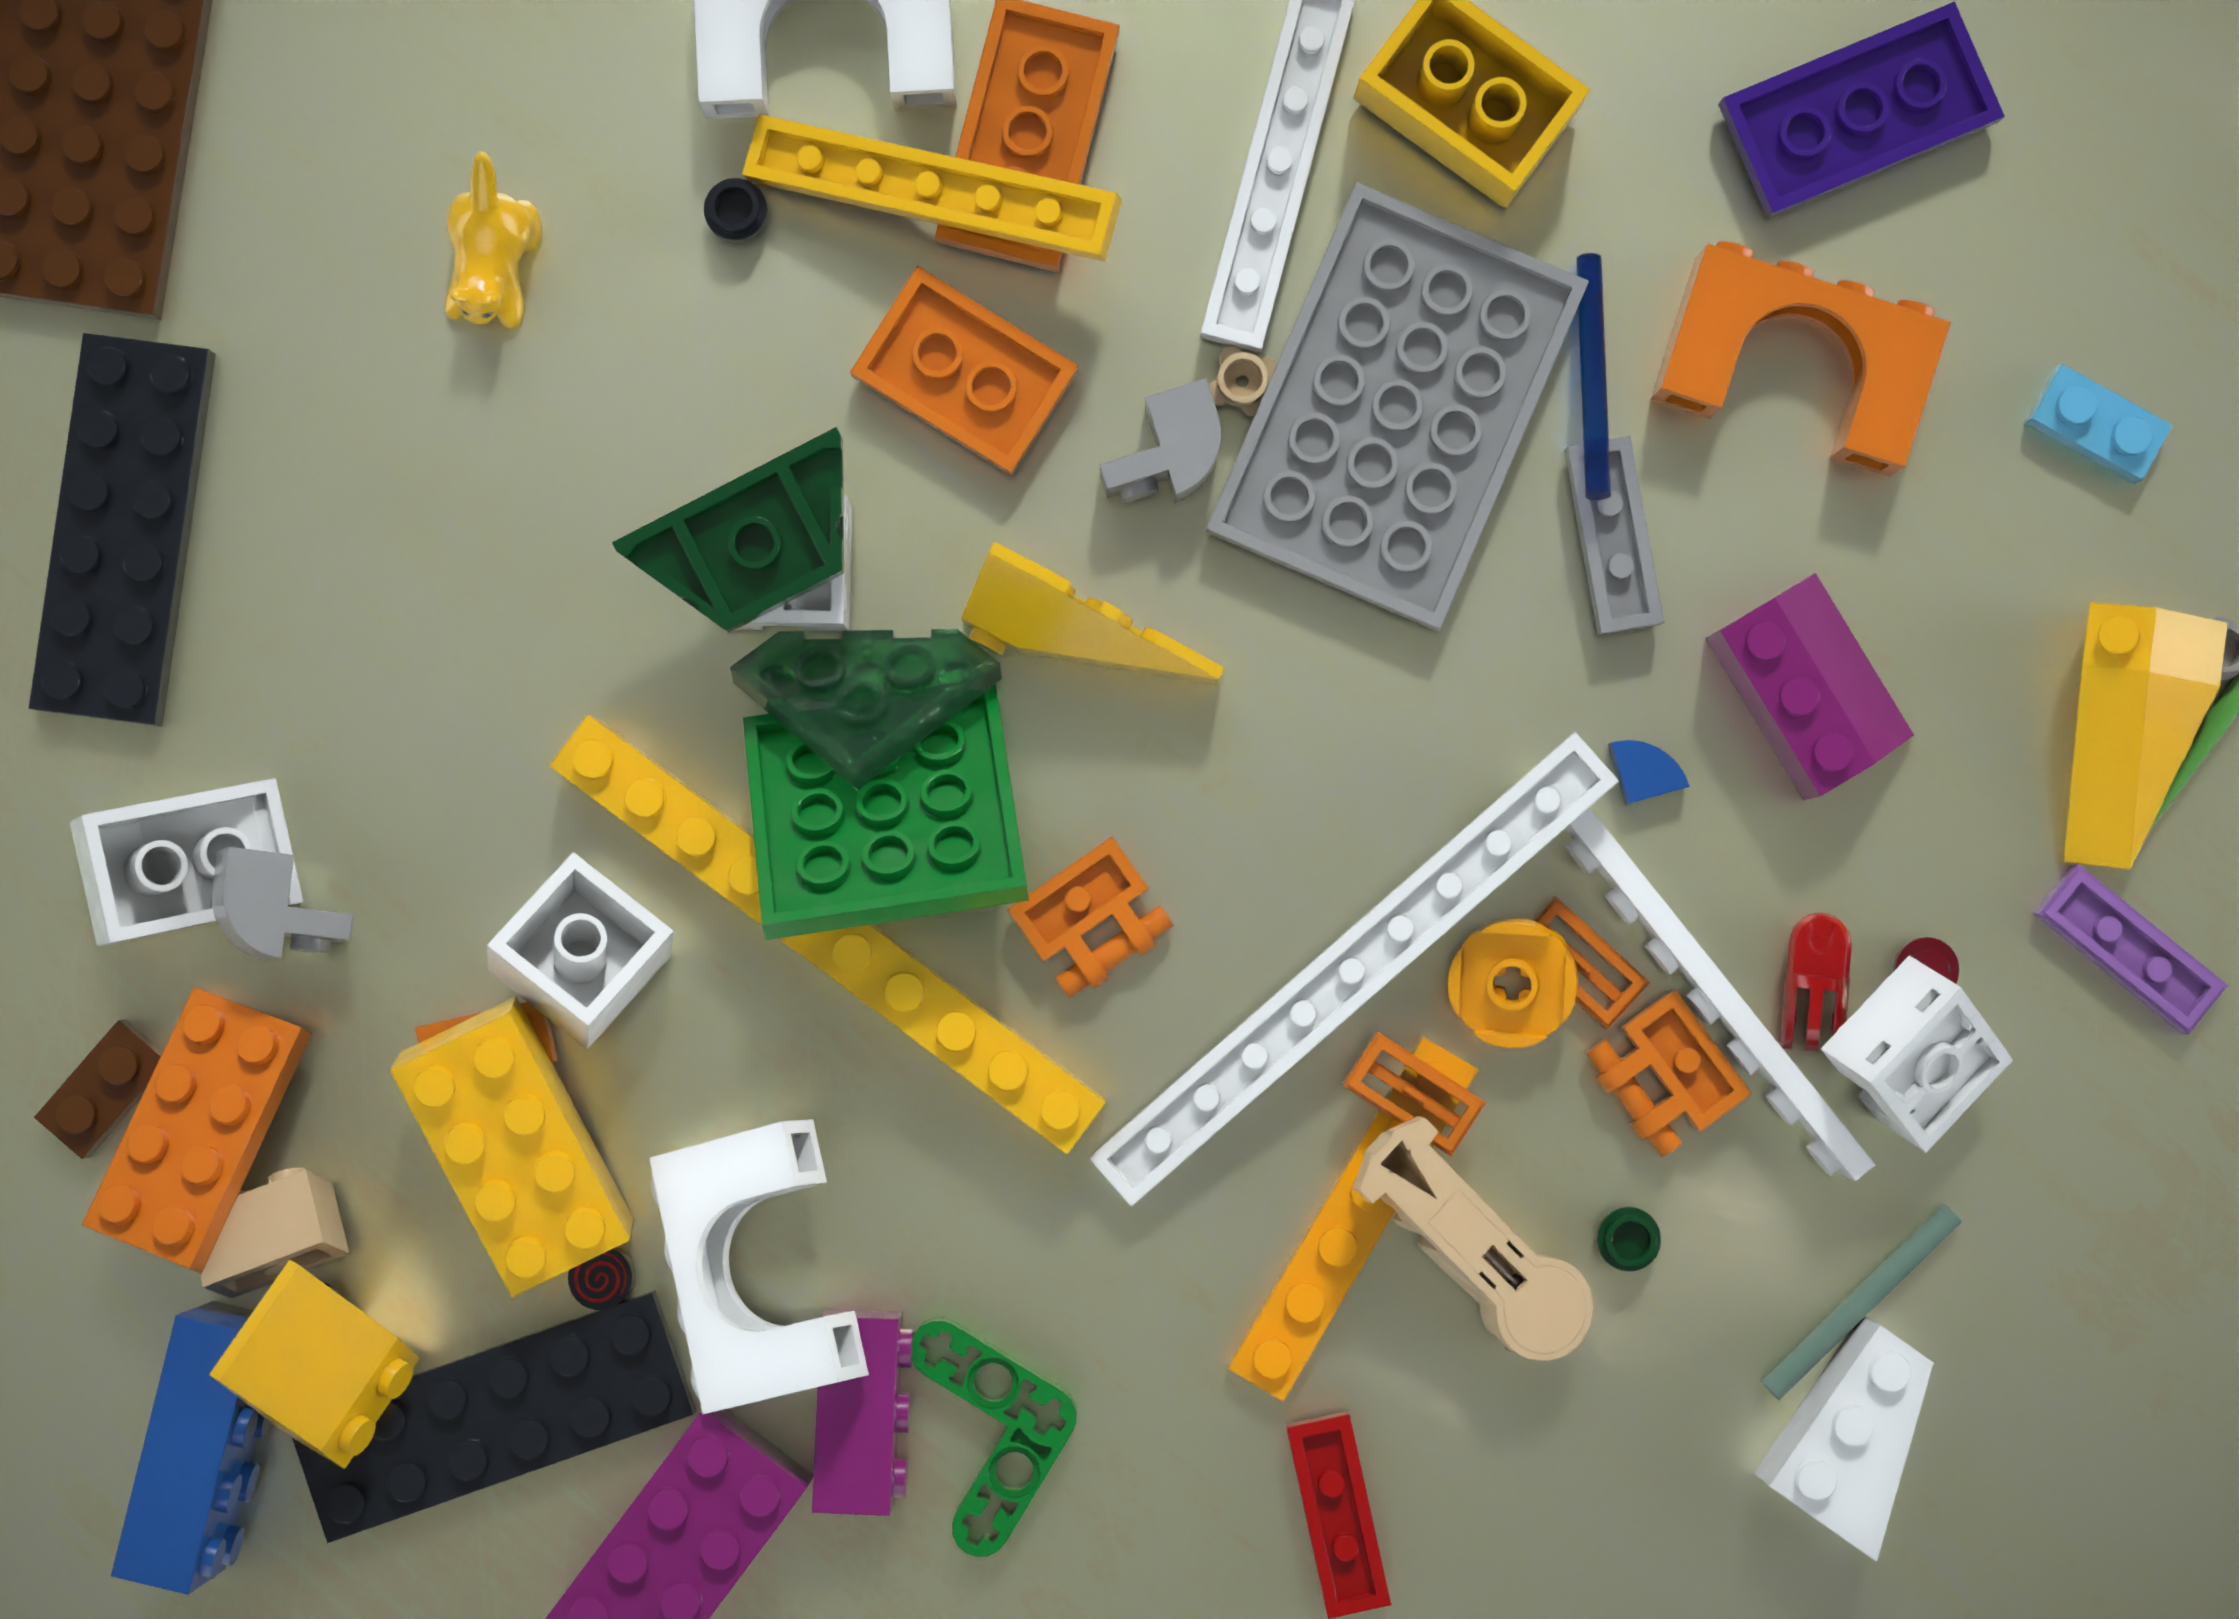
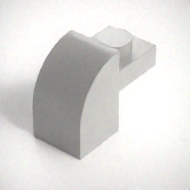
M1207 378L1145 397V411L1157 447L1100 464V477L1107 498L1121 494L1123 502L1143 499L1160 491L1158 482L1168 480L1174 502L1177 503L1190 497L1203 486L1215 466L1221 440L1220 420Z
M228 846L217 852L212 888V907L220 930L237 949L251 957L264 961H273L282 958L284 937L291 938V950L312 953H329L330 943L337 944L350 940L353 914L288 906L294 855Z

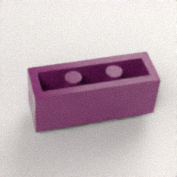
M826 1309L821 1317L855 1311L869 1375L817 1387L812 1513L890 1516L895 1498H906L908 1459L896 1457L897 1434L909 1433L911 1394L899 1393L900 1368L912 1367L913 1329L902 1328L903 1312Z

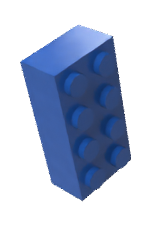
M211 1301L175 1316L111 1577L189 1595L209 1580L214 1579L216 1575L226 1569L227 1565L232 1566L237 1560L244 1537V1528L236 1526L242 1501H250L259 1478L260 1466L257 1463H252L258 1438L264 1439L272 1423L209 1374L254 1310Z

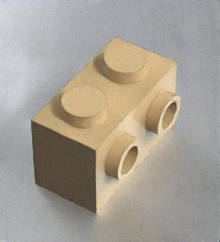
M289 1168L269 1176L267 1179L268 1184L247 1192L240 1190L202 1274L200 1273L203 1288L232 1299L272 1284L289 1259L305 1270H309L350 1254L332 1182L304 1168Z

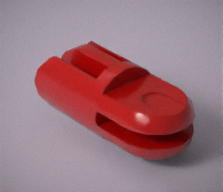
M1826 913L1809 914L1802 918L1793 927L1788 946L1787 970L1784 979L1779 1045L1782 1049L1792 1050L1797 1013V988L1809 989L1805 1051L1818 1052L1824 990L1835 991L1834 1013H1832L1831 1023L1832 1036L1847 1021L1852 943L1847 927L1835 916Z

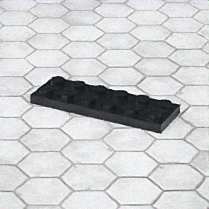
M83 333L28 709L162 727L216 356L210 349Z
M656 1290L622 1301L618 1305L604 1310H597L414 1374L406 1390L399 1397L391 1400L376 1422L375 1433L368 1446L360 1454L353 1456L345 1469L294 1438L292 1440L326 1541L330 1543L694 1415L697 1410Z

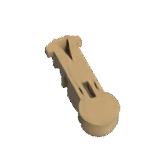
M1417 1116L1387 1130V1132H1382L1365 1151L1353 1189L1365 1201L1374 1203L1381 1198L1396 1211V1215L1392 1219L1400 1227L1423 1236L1417 1245L1480 1304V1312L1486 1330L1496 1335L1506 1350L1526 1359L1547 1362L1565 1357L1578 1347L1590 1329L1594 1309L1590 1287L1583 1275L1574 1266L1563 1260L1533 1252L1429 1145L1439 1131L1426 1118Z

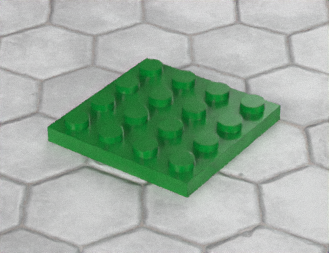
M995 680L743 717L761 921L766 940L1029 901Z

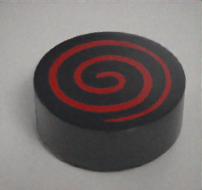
M615 1247L570 1269L568 1272V1284L572 1295L581 1305L593 1310H604L618 1305L628 1297L635 1283L633 1262L628 1254L619 1247Z

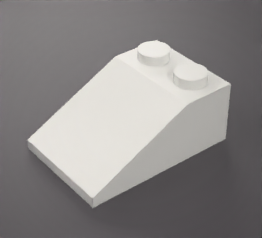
M276 778L85 814L70 821L97 947L216 922L212 907V888L218 851L228 846L293 855ZM294 861L288 906L303 902Z

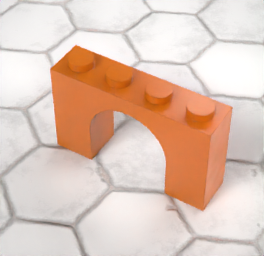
M1719 241L1716 246L1707 243L1695 257L1650 400L1710 419L1723 406L1742 344L1751 328L1766 320L1778 317L1807 319L1822 326L1837 339L1845 351L1851 371L1850 394L1830 458L1889 477L1905 468L1951 322L1934 317L1935 310L1921 302L1899 300L1897 304L1873 297L1875 291L1862 283L1840 280L1835 285L1813 278L1814 271L1800 263L1778 261L1776 265L1752 258L1754 252L1746 246L1728 241Z

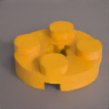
M1517 917L1501 918L1471 930L1465 941L1456 951L1448 973V995L1451 1006L1457 1016H1461L1465 1024L1474 1030L1473 1034L1484 1042L1503 1048H1524L1536 1045L1546 1039L1547 1035L1556 1031L1569 1017L1577 996L1578 972L1575 960L1567 949L1564 938L1559 933L1547 929L1542 924L1533 920ZM1508 967L1520 968L1521 976L1529 977L1531 980V987L1521 988L1519 998H1508L1506 988L1495 985V976L1505 975Z

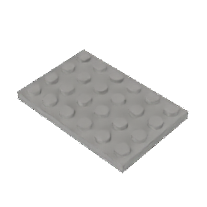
M1355 182L1205 532L1438 632L1442 627L1589 281Z

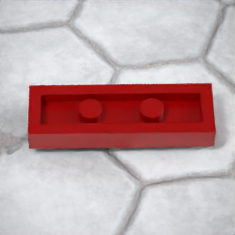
M1348 1410L1285 1424L1328 1619L1391 1606Z

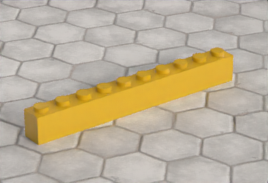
M588 714L549 766L762 926L754 835L604 722ZM871 924L779 938L1066 1155L1105 1105L1106 1099L875 925Z

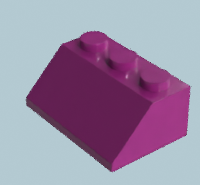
M1816 573L1705 638L1803 800L1821 797L1876 764L1914 736Z

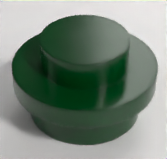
M1619 1207L1607 1213L1600 1221L1596 1231V1245L1601 1257L1612 1267L1621 1271H1637L1647 1267L1656 1258L1661 1246V1233L1656 1221L1645 1211L1635 1207Z

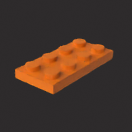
M996 0L955 157L1081 185L1120 34V25L1023 0ZM939 224L935 233V240L940 244L1056 273L1059 271L1063 252Z
M193 987L82 1222V1226L202 1274L312 1033L300 1026Z

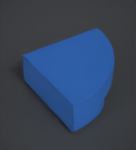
M1633 740L1616 741L1608 744L1625 805L1690 787L1678 763L1660 748Z

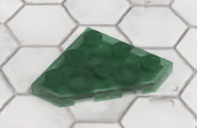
M931 629V637L895 638L893 630H843L841 639H806L804 631H779L730 666L733 683L856 789H859L1002 680L1000 663L958 629Z

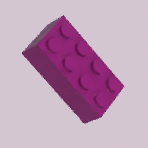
M724 1409L703 1415L701 1411L545 1619H709L805 1492L813 1479V1474L729 1410Z

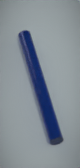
M1585 253L1576 258L1577 276L1589 281L1578 306L1585 497L1589 500H1604L1611 497L1602 257L1596 253Z

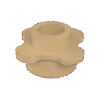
M1227 346L1218 355L1220 369L1216 380L1209 383L1215 406L1229 404L1241 408L1247 417H1254L1277 364L1270 357L1259 358L1254 354L1242 352L1238 346ZM1239 376H1245L1248 379V385L1240 387L1237 385L1236 379Z

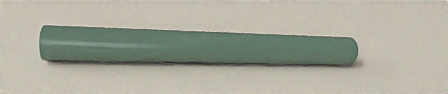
M1942 1204L1761 1381L1767 1390L1780 1400L1962 1223L1960 1218L1949 1207Z

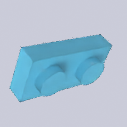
M2063 364L2054 368L2024 422L2134 484L2144 479L2173 426Z

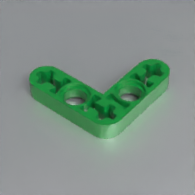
M945 1317L931 1318L923 1322L913 1334L912 1363L914 1367L924 1376L1006 1425L1005 1430L958 1505L952 1522L953 1538L962 1551L974 1557H988L998 1552L1007 1542L1071 1436L1077 1421L1076 1404L1072 1395L1063 1387L959 1323ZM941 1331L949 1333L952 1336L949 1348L963 1358L966 1357L969 1346L981 1352L969 1364L963 1383L951 1377L956 1373L960 1365L946 1357H941L936 1364L926 1359L929 1348L921 1342L925 1335L936 1338L940 1335ZM997 1363L1009 1371L1012 1377V1386L1005 1396L999 1399H990L984 1397L977 1390L975 1375L984 1365ZM1023 1380H1028L1036 1385L1028 1392V1398L1044 1406L1050 1402L1051 1398L1061 1403L1059 1415L1065 1420L1061 1427L1056 1424H1050L1045 1431L1038 1429L1035 1426L1037 1414L1021 1404L1018 1416L1006 1411L1018 1399ZM1008 1453H1021L1033 1465L1032 1478L1021 1487H1009L1003 1484L996 1473L998 1461ZM983 1484H987L991 1491L999 1498L1016 1502L1017 1505L1013 1511H1009L1001 1502L992 1522L993 1528L998 1533L995 1537L983 1534L976 1541L968 1536L971 1525L964 1518L968 1513L976 1517L983 1513L990 1501L991 1495L980 1493L979 1490Z

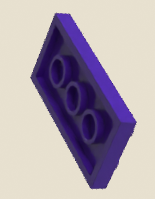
M1955 1L1723 97L1718 104L1767 219L1999 123L2005 117Z

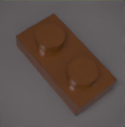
M127 1019L118 1020L34 1118L81 1159L90 1158L139 1102L163 1051Z

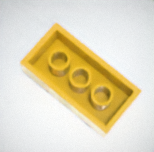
M517 996L398 1054L390 1072L512 1298L630 1240L634 1218Z

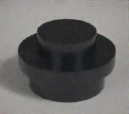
M730 178L719 182L709 191L704 203V216L709 228L719 238L728 242H744L755 237L763 229L768 216V206L763 193L755 184L741 178Z

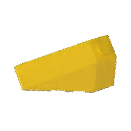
M994 541L961 617L963 624L972 629L968 639L973 643L999 656H1002L1006 647L1019 654L1213 685L1218 684L1225 669L1224 667L1153 628L1144 627L1142 631L1132 626L1133 619L1106 601H1099L1092 597H1088L1084 601L1074 596L1076 590L1070 586L1071 582Z
M2090 602L2080 680L2064 863L2131 870L2164 803V798L2193 744V739L2220 689L2228 628L2227 622L2158 607Z

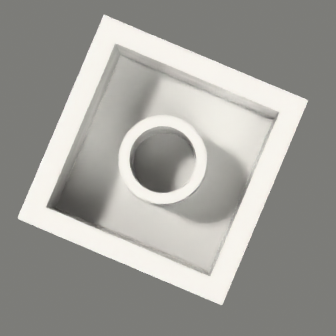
M573 852L487 944L488 971L574 1040L588 1049L671 957L674 931Z

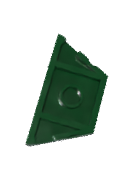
M837 427L613 541L612 544L620 555L730 633L845 573L843 439Z

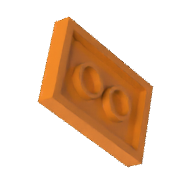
M917 265L854 364L850 374L854 379L1005 473L1013 476L1078 373L1079 365Z

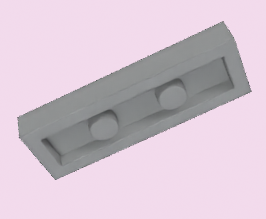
M1631 436L1568 446L1564 453L1598 636L1662 625L1665 622Z

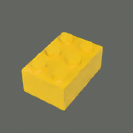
M1417 0L1359 77L1353 99L1503 209H1506L1577 114L1591 89L1469 0Z

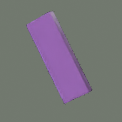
M2079 864L2070 866L2033 912L2043 923L2180 1034L2189 1035L2228 986Z

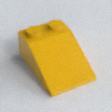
M289 1259L209 1375L285 1434L345 1469L353 1456L360 1454L368 1446L375 1433V1424L391 1400L396 1399L406 1390L413 1376V1368L420 1358L399 1338L303 1267Z

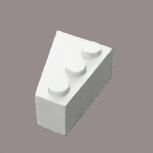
M1864 1317L1851 1330L1753 1474L1877 1562L1934 1362L1880 1324Z

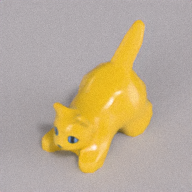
M482 151L478 152L473 160L471 191L458 195L449 207L446 229L455 250L453 275L445 300V314L451 320H461L465 317L467 321L473 324H486L498 315L505 327L513 329L521 324L525 311L519 281V260L523 252L534 251L541 240V217L535 206L529 201H516L507 194L497 193L494 166L489 155Z

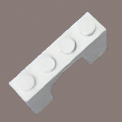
M694 0L698 99L707 119L757 117L759 114L769 116L767 39L776 17L793 0ZM865 0L878 12L887 27L889 83L894 109L957 106L951 0Z
M813 1119L781 1121L649 1158L653 1175L651 1179V1192L661 1213L666 1237L664 1254L669 1267L673 1271L679 1300L677 1308L678 1321L681 1329L686 1334L692 1362L691 1384L700 1400L702 1415L869 1375L855 1311L823 1316L787 1326L772 1324L756 1316L744 1305L735 1290L730 1275L729 1249L733 1233L742 1217L753 1206L774 1196L827 1183Z

